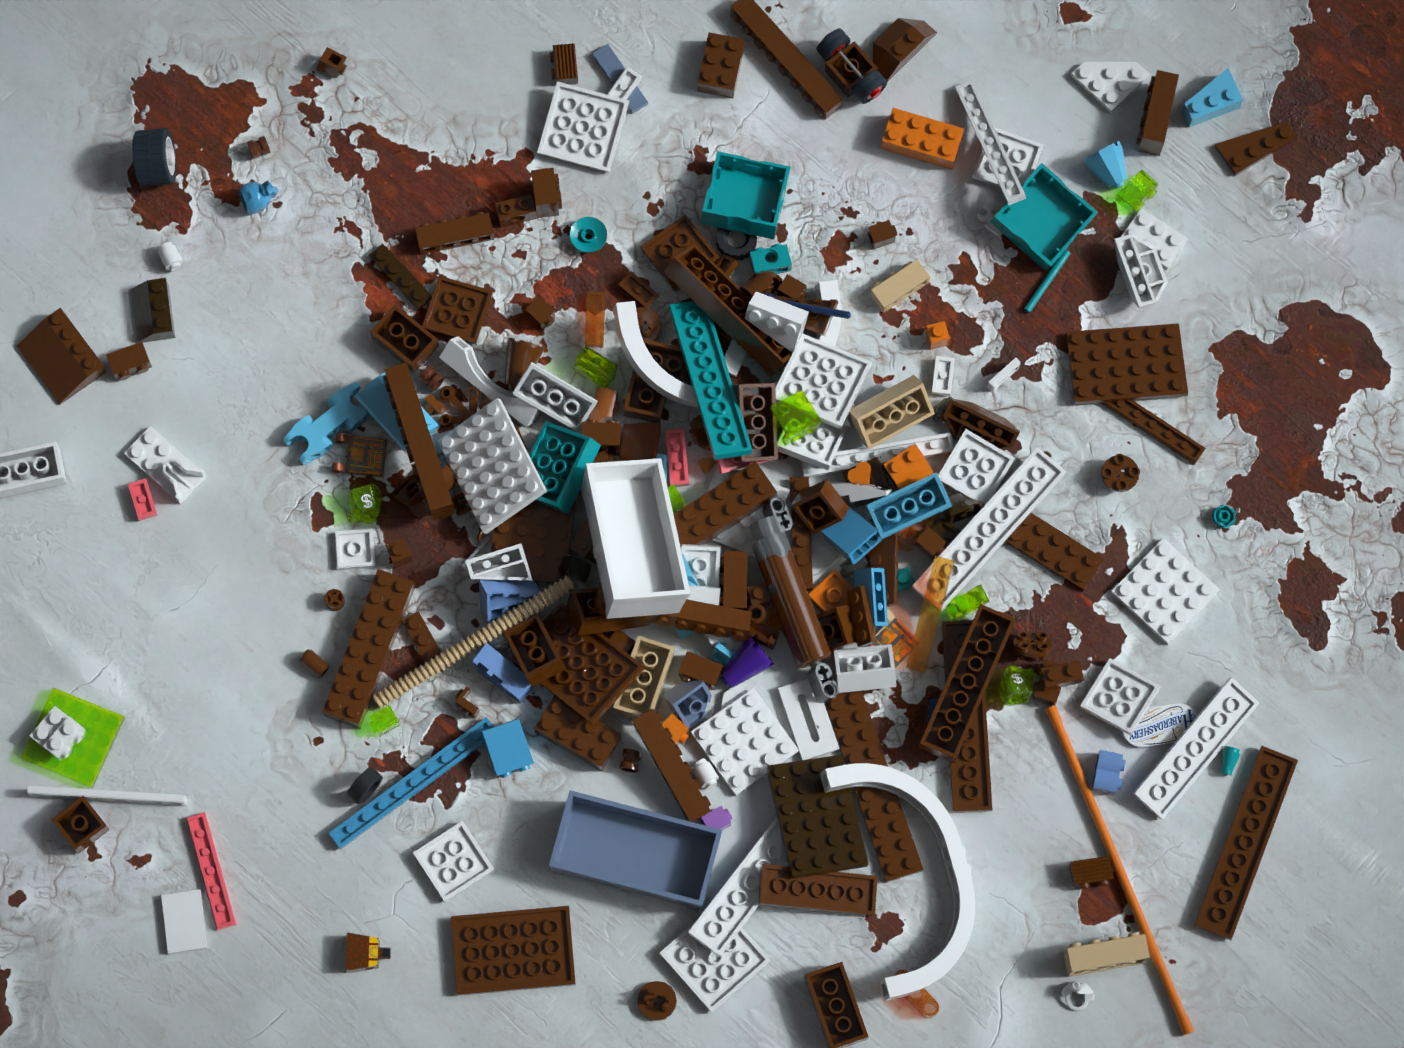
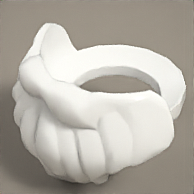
M1073 981L1066 985L1061 992L1065 996L1067 1006L1074 1011L1083 1010L1087 1007L1089 1001L1094 1000L1093 990L1084 982ZM1073 991L1085 995L1083 1005L1076 1007L1070 1003L1069 998Z

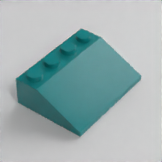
M545 421L529 456L547 492L534 501L569 514L582 486L586 463H593L601 445L591 437Z

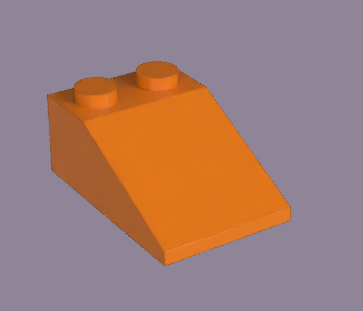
M913 444L882 465L897 490L934 474L916 444Z

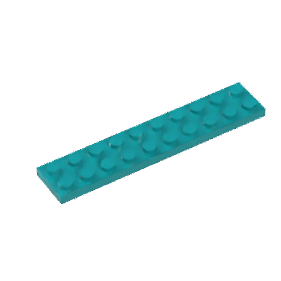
M694 301L670 304V314L714 460L751 455L752 447L713 320Z

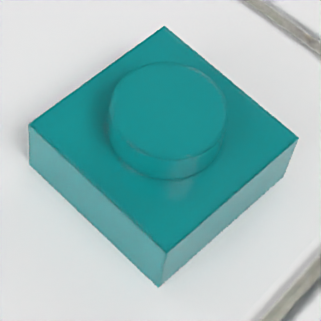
M909 567L897 571L898 592L911 588L915 581Z

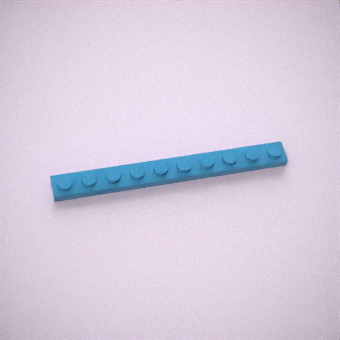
M487 717L329 832V835L340 850L484 745L480 731L494 727Z

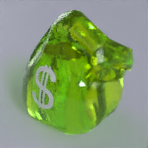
M368 484L350 490L348 504L352 509L349 510V515L347 516L349 523L358 521L372 524L376 521L382 503V494L378 486Z
M1012 665L1005 669L999 683V695L1003 703L1013 706L1025 704L1030 700L1034 690L1032 680L1035 677V672L1032 668L1023 670Z

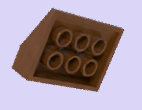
M61 307L44 318L17 345L18 349L60 405L107 373L102 362Z

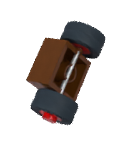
M838 28L827 34L818 44L816 50L826 61L825 72L848 98L854 94L862 104H866L881 94L887 85V80L881 75L877 66L855 41L850 44L851 40L841 28Z

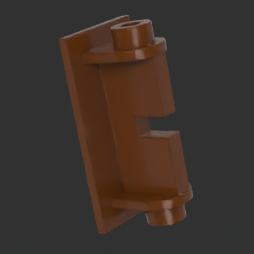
M750 622L748 636L750 635L757 643L773 650L780 632L761 623Z

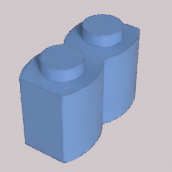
M1104 750L1098 752L1091 790L1115 794L1117 790L1121 789L1122 779L1119 778L1120 771H1124L1126 760H1123V754Z

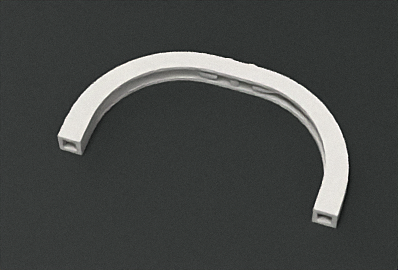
M837 280L818 282L815 286L816 298L838 300L836 309L841 310ZM635 301L616 303L613 307L618 339L633 369L650 387L663 396L683 405L698 408L693 387L668 374L658 365L646 348L639 329ZM833 317L826 335L818 334L817 340L835 347L841 318Z
M855 763L825 769L820 773L825 793L850 787H873L896 794L909 802L922 814L937 838L951 884L954 901V915L948 938L940 952L927 965L908 973L884 978L879 982L884 1001L914 994L945 975L959 960L970 939L975 918V893L971 878V867L965 857L966 849L961 843L956 826L943 804L928 788L911 776L890 767L869 763Z

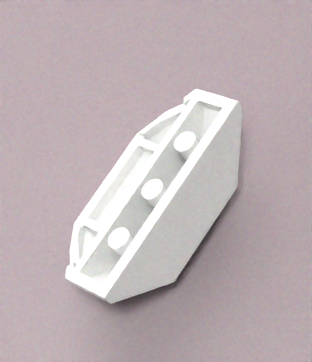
M1134 234L1114 239L1118 265L1130 298L1138 308L1156 304L1168 283L1156 248L1137 238Z

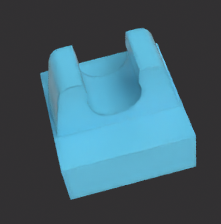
M724 642L718 643L709 657L712 661L722 664L723 669L735 652L733 648L731 651L727 649Z

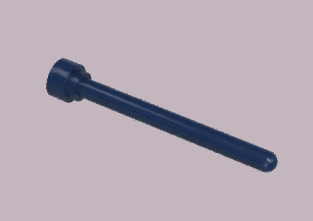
M764 293V295L776 299L773 294ZM777 299L811 313L845 319L851 317L849 311Z

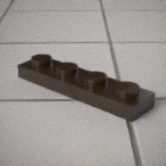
M383 243L369 254V258L418 310L431 301L432 295Z

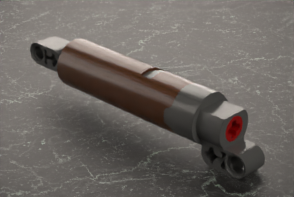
M774 497L763 506L762 510L765 518L757 520L749 526L754 540L751 547L796 666L798 668L811 667L807 673L811 689L816 700L825 703L838 693V687L830 667L825 663H821L831 656V652L786 536V532L793 526L790 513L785 501L780 497Z

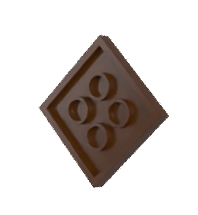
M686 215L640 247L674 292L680 287L664 273V270L674 257L694 243L714 263L720 258Z
M439 276L422 327L427 331L450 338L460 337L465 342L477 345L492 300L493 291Z

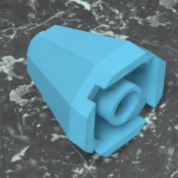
M1119 141L1084 159L1086 166L1108 188L1114 187V189L1125 185L1123 181L1127 179L1123 148Z

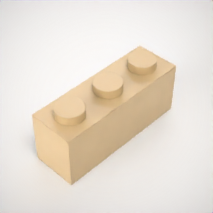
M918 260L907 262L903 265L902 270L892 272L887 276V280L884 282L879 281L872 286L870 296L883 313L929 283L930 276Z

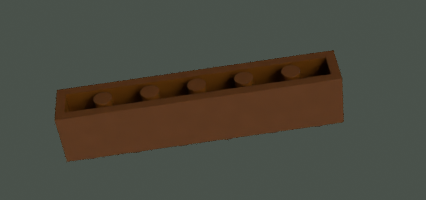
M649 709L632 719L631 722L687 821L693 822L711 812L709 808L711 803L707 796H702L699 791L701 785L696 778L693 780L690 772L692 770L687 761H682L680 757L682 752L678 745H673L671 741L673 736L667 727L664 729L661 724L663 719L658 710Z

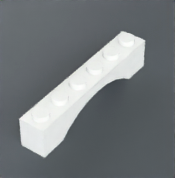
M455 337L448 342L439 356L447 367L453 368L461 378L468 380L474 388L483 392L491 402L496 398L500 399L507 413L513 416L518 424L527 427L536 421L541 410L513 395V392L495 384L479 366L473 348L460 337Z

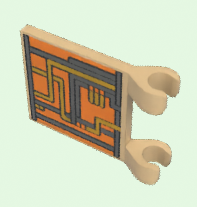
M887 608L888 626L883 627L876 634L877 642L870 646L892 644L896 670L922 643Z

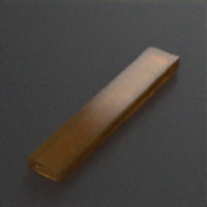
M935 556L906 668L926 673L955 560Z

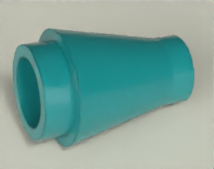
M1224 746V750L1221 752L1220 773L1232 776V772L1241 755L1239 754L1240 749Z

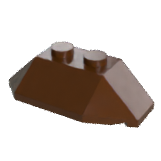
M898 18L873 42V63L888 82L937 32L924 20Z
M951 398L943 415L953 438L959 441L963 432L967 429L1005 451L1013 448L1020 433L1006 418L969 401Z

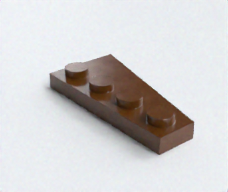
M1284 122L1217 143L1214 147L1233 174L1237 176L1297 139V135L1288 122Z
M774 296L780 300L836 309L838 305V300L835 299L822 300L818 298L803 299L802 297L786 298L785 296ZM809 312L804 330L825 336L833 316Z
M899 532L882 539L881 542L866 554L868 568H884L887 607L897 605L898 579H896L898 569L897 550H899L897 538Z

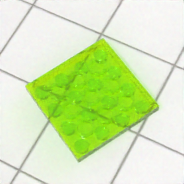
M53 687L34 730L52 708L56 706L86 730L84 732L85 736L79 743L73 745L70 755L61 761L30 737L21 759L93 788L125 717Z

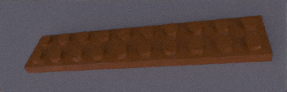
M973 620L942 621L945 684ZM985 693L955 763L950 762L953 813L988 812L993 810Z
M843 692L825 702L845 765L869 763L888 767L863 692ZM853 787L885 882L888 883L922 872L924 869L899 797L896 794L878 788Z
M1264 746L1260 747L1196 918L1195 927L1227 940H1232L1296 768L1297 759Z

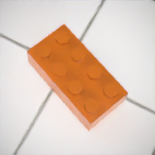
M892 108L882 139L881 149L952 170L963 137L964 128Z

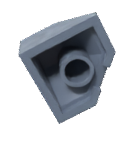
M702 680L677 684L663 695L674 714L689 728V732L705 720L707 714L705 712L708 702L710 703L712 696Z

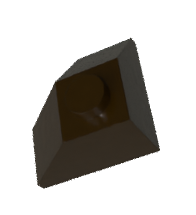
M949 493L947 495L952 507L942 512L946 521L953 524L976 515L985 505L960 493L954 495Z

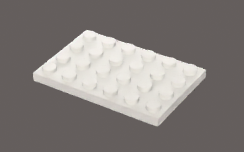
M498 398L437 440L453 473L456 475L455 477L482 532L485 534L547 492L502 401Z

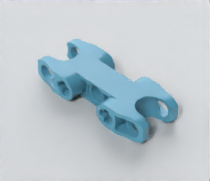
M357 382L334 393L326 402L330 409L314 421L309 415L305 416L283 438L287 446L292 445L298 440L306 441L309 444L308 449L299 457L303 465L320 458L333 446L329 438L346 426L349 431H354L365 423L371 415L363 406L357 407L351 403L352 398L361 389Z

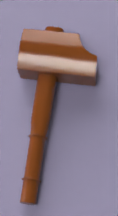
M596 387L594 399L598 402L593 408L589 420H597L601 423L613 420L614 413L619 411L620 403L617 402L618 391Z

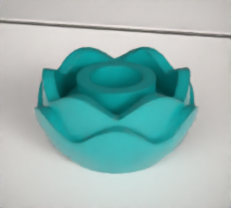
M1220 505L1213 510L1212 520L1220 528H1229L1236 521V513L1233 508L1227 505Z

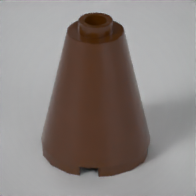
M508 337L505 384L508 385L507 389L514 391L516 384L531 362L534 364L538 363L544 347L523 340L515 341V338Z

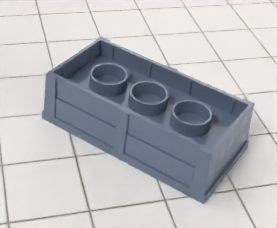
M569 790L549 867L557 874L571 875L620 888L622 891L629 893L635 892L685 905L690 909L699 911L700 907L703 906L722 830Z

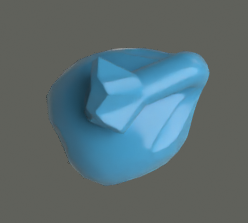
M268 180L263 184L258 182L246 183L239 189V195L245 212L250 215L263 211L271 199L278 194V188L272 186Z

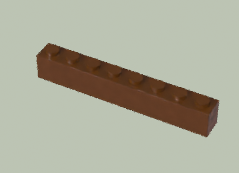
M737 0L730 6V17L735 23L738 22L742 26L743 32L754 39L756 47L763 49L767 59L778 66V71L783 76L786 75L789 78L792 87L798 89L802 93L803 99L814 106L813 109L818 116L822 115L826 120L843 106L841 96L754 0Z
M599 582L593 612L606 615L602 585ZM686 599L679 613L623 617L621 619H632L642 623L647 622L657 624L658 626L673 627L678 630H689L699 634L704 633L714 635L715 637L730 638L735 641H746L750 631L751 612Z

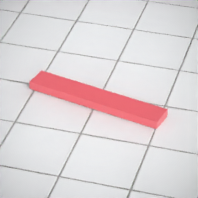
M203 812L187 817L186 820L216 928L221 930L235 926L237 924L206 813Z

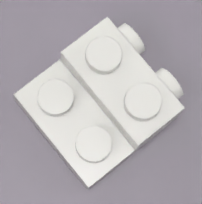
M54 706L30 734V737L61 761L70 755L73 745L79 743L84 738L86 730Z

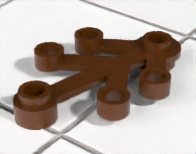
M442 387L440 397L445 401H450L463 416L443 414L440 417V423L445 426L461 424L477 413L478 389L471 387L467 390V396L469 397L468 410L456 397V390L453 387ZM449 390V396L445 397L444 392ZM472 390L476 391V395L474 397H471L470 392ZM482 401L479 405L480 410L484 404H489L490 402ZM445 417L449 418L448 423L443 422Z

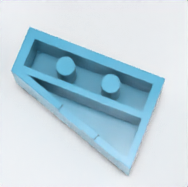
M1229 68L1184 104L1182 113L1189 127L1241 107L1243 98Z

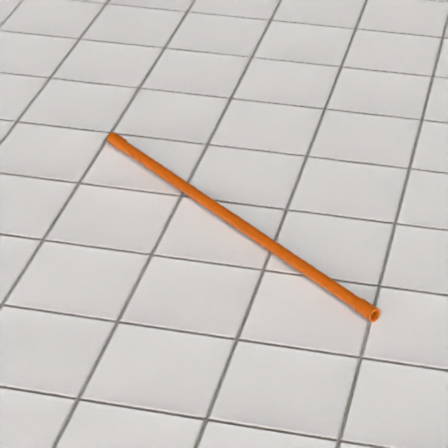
M1056 705L1045 709L1047 716L1054 727L1108 856H1110L1111 864L1142 935L1145 934L1150 956L1176 1014L1183 1036L1194 1032L1190 1019L1179 999L1062 724Z

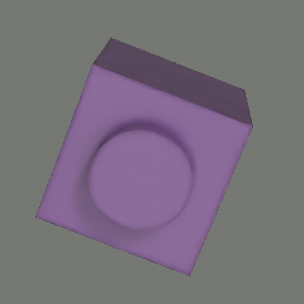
M720 806L702 816L701 822L705 826L723 831L731 826L730 820L733 818L728 809L724 810Z

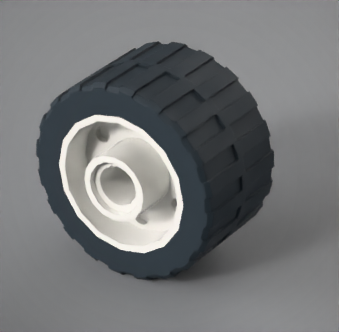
M167 128L135 131L132 141L135 174L139 184L142 187L173 184L176 178V154L170 131Z

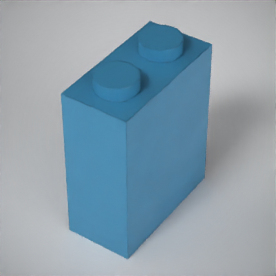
M849 507L843 521L820 531L824 540L853 565L882 541L877 529L851 507Z
M519 719L480 731L495 776L500 775L501 778L512 775L511 771L519 769V772L530 769V765L534 764Z

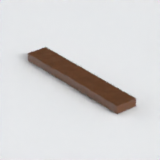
M1133 400L1101 403L1194 465L1206 449Z

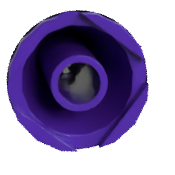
M749 635L722 670V677L720 679L727 687L730 685L735 687L775 664L770 657H767L762 647Z

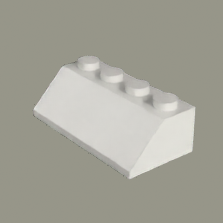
M532 362L522 374L512 393L577 432L580 431L582 422L586 421L598 402Z

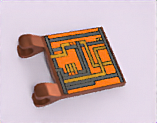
M342 433L336 434L335 442L337 444H348L346 465L334 462L332 464L333 473L383 477L387 440L350 436Z

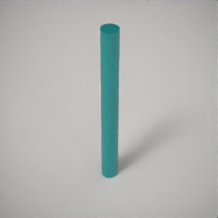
M1065 250L1024 307L1027 313L1032 311L1071 253L1068 250Z

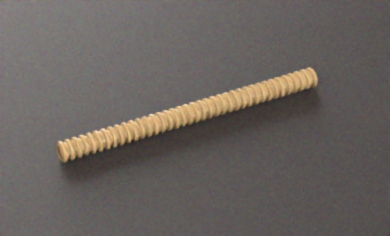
M565 575L563 580L560 578L558 583L554 582L553 586L549 585L548 589L544 588L543 592L539 591L537 596L534 594L532 599L528 598L527 602L523 601L522 605L518 604L517 608L513 607L512 611L508 610L506 615L502 614L501 618L497 617L496 621L492 620L491 624L487 623V626L481 627L480 631L478 629L475 634L471 633L470 637L466 636L465 640L461 639L460 643L457 642L455 646H450L451 649H445L446 652H440L439 656L435 655L434 659L431 658L429 662H424L425 665H419L420 668L418 669L414 668L413 672L410 671L408 675L405 674L403 678L400 677L399 681L395 680L393 681L394 684H388L389 687H384L382 691H378V694H373L375 703L379 708L383 709L384 705L388 706L390 701L393 703L395 698L399 699L400 695L404 696L405 692L409 693L410 689L414 690L416 685L419 687L421 682L425 683L426 679L430 680L431 676L435 677L436 673L440 674L441 670H446L447 666L451 667L452 663L456 664L457 660L461 661L462 657L466 658V655L472 654L473 650L477 651L476 648H482L483 644L485 645L488 641L492 642L493 638L496 639L498 635H503L502 632L517 625L519 622H523L524 619H528V616H534L533 613L535 612L539 613L538 610H543L545 606L548 607L549 603L553 604L555 603L554 600H560L559 597H565L564 594H569L571 590H575L571 579Z

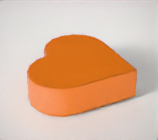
M865 461L859 462L856 468L848 472L849 481L870 484V464Z

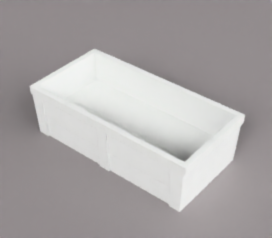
M661 458L586 463L581 494L585 502L594 546V558L597 561L606 605L607 619L679 613L691 593Z

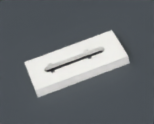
M808 679L778 688L801 759H814L838 751L840 748L824 703L816 700ZM799 695H804L819 736L818 742H814L811 738L798 701Z

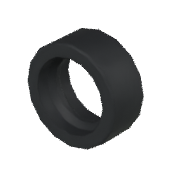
M373 767L367 768L350 786L347 795L358 805L362 804L375 792L382 782L383 776Z

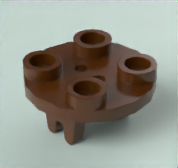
M648 307L636 308L639 328L642 327L640 331L642 339L655 341L662 330L660 316Z
M1116 454L1106 460L1101 471L1104 484L1115 492H1125L1132 489L1139 480L1140 469L1134 460L1123 454Z
M1020 631L1017 633V637L1014 638L1013 647L1019 653L1020 660H1024V656L1039 657V660L1043 661L1044 656L1051 651L1052 643L1045 632L1027 633Z
M653 981L642 987L638 994L637 1003L640 1012L650 1020L659 1021L667 1019L676 1008L677 999L671 986L665 982Z

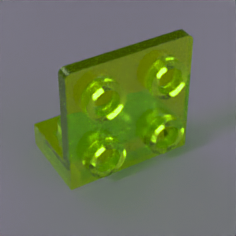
M799 391L770 407L785 431V435L782 438L785 446L817 431L822 423L803 391Z

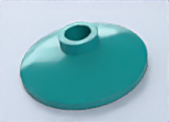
M583 217L572 225L570 240L577 250L584 253H593L605 245L607 229L599 219ZM586 235L592 236L590 240L586 239L585 237Z

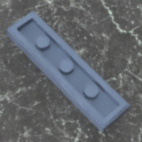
M609 44L592 54L612 85H614L625 68ZM636 86L627 99L629 100L628 108L632 114L648 105V101Z

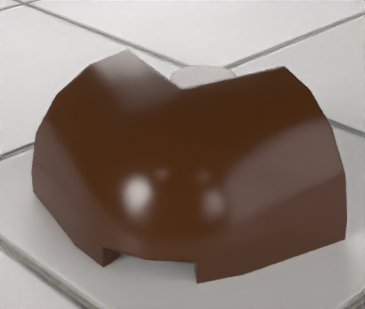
M760 271L748 279L740 288L752 299L755 292L761 294L774 293L782 283V278L772 271Z

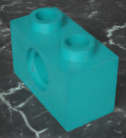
M774 244L771 248L766 249L760 247L750 252L753 274L760 271H772L780 274L790 272L792 269L787 244ZM767 257H773L775 261L769 263L765 259Z

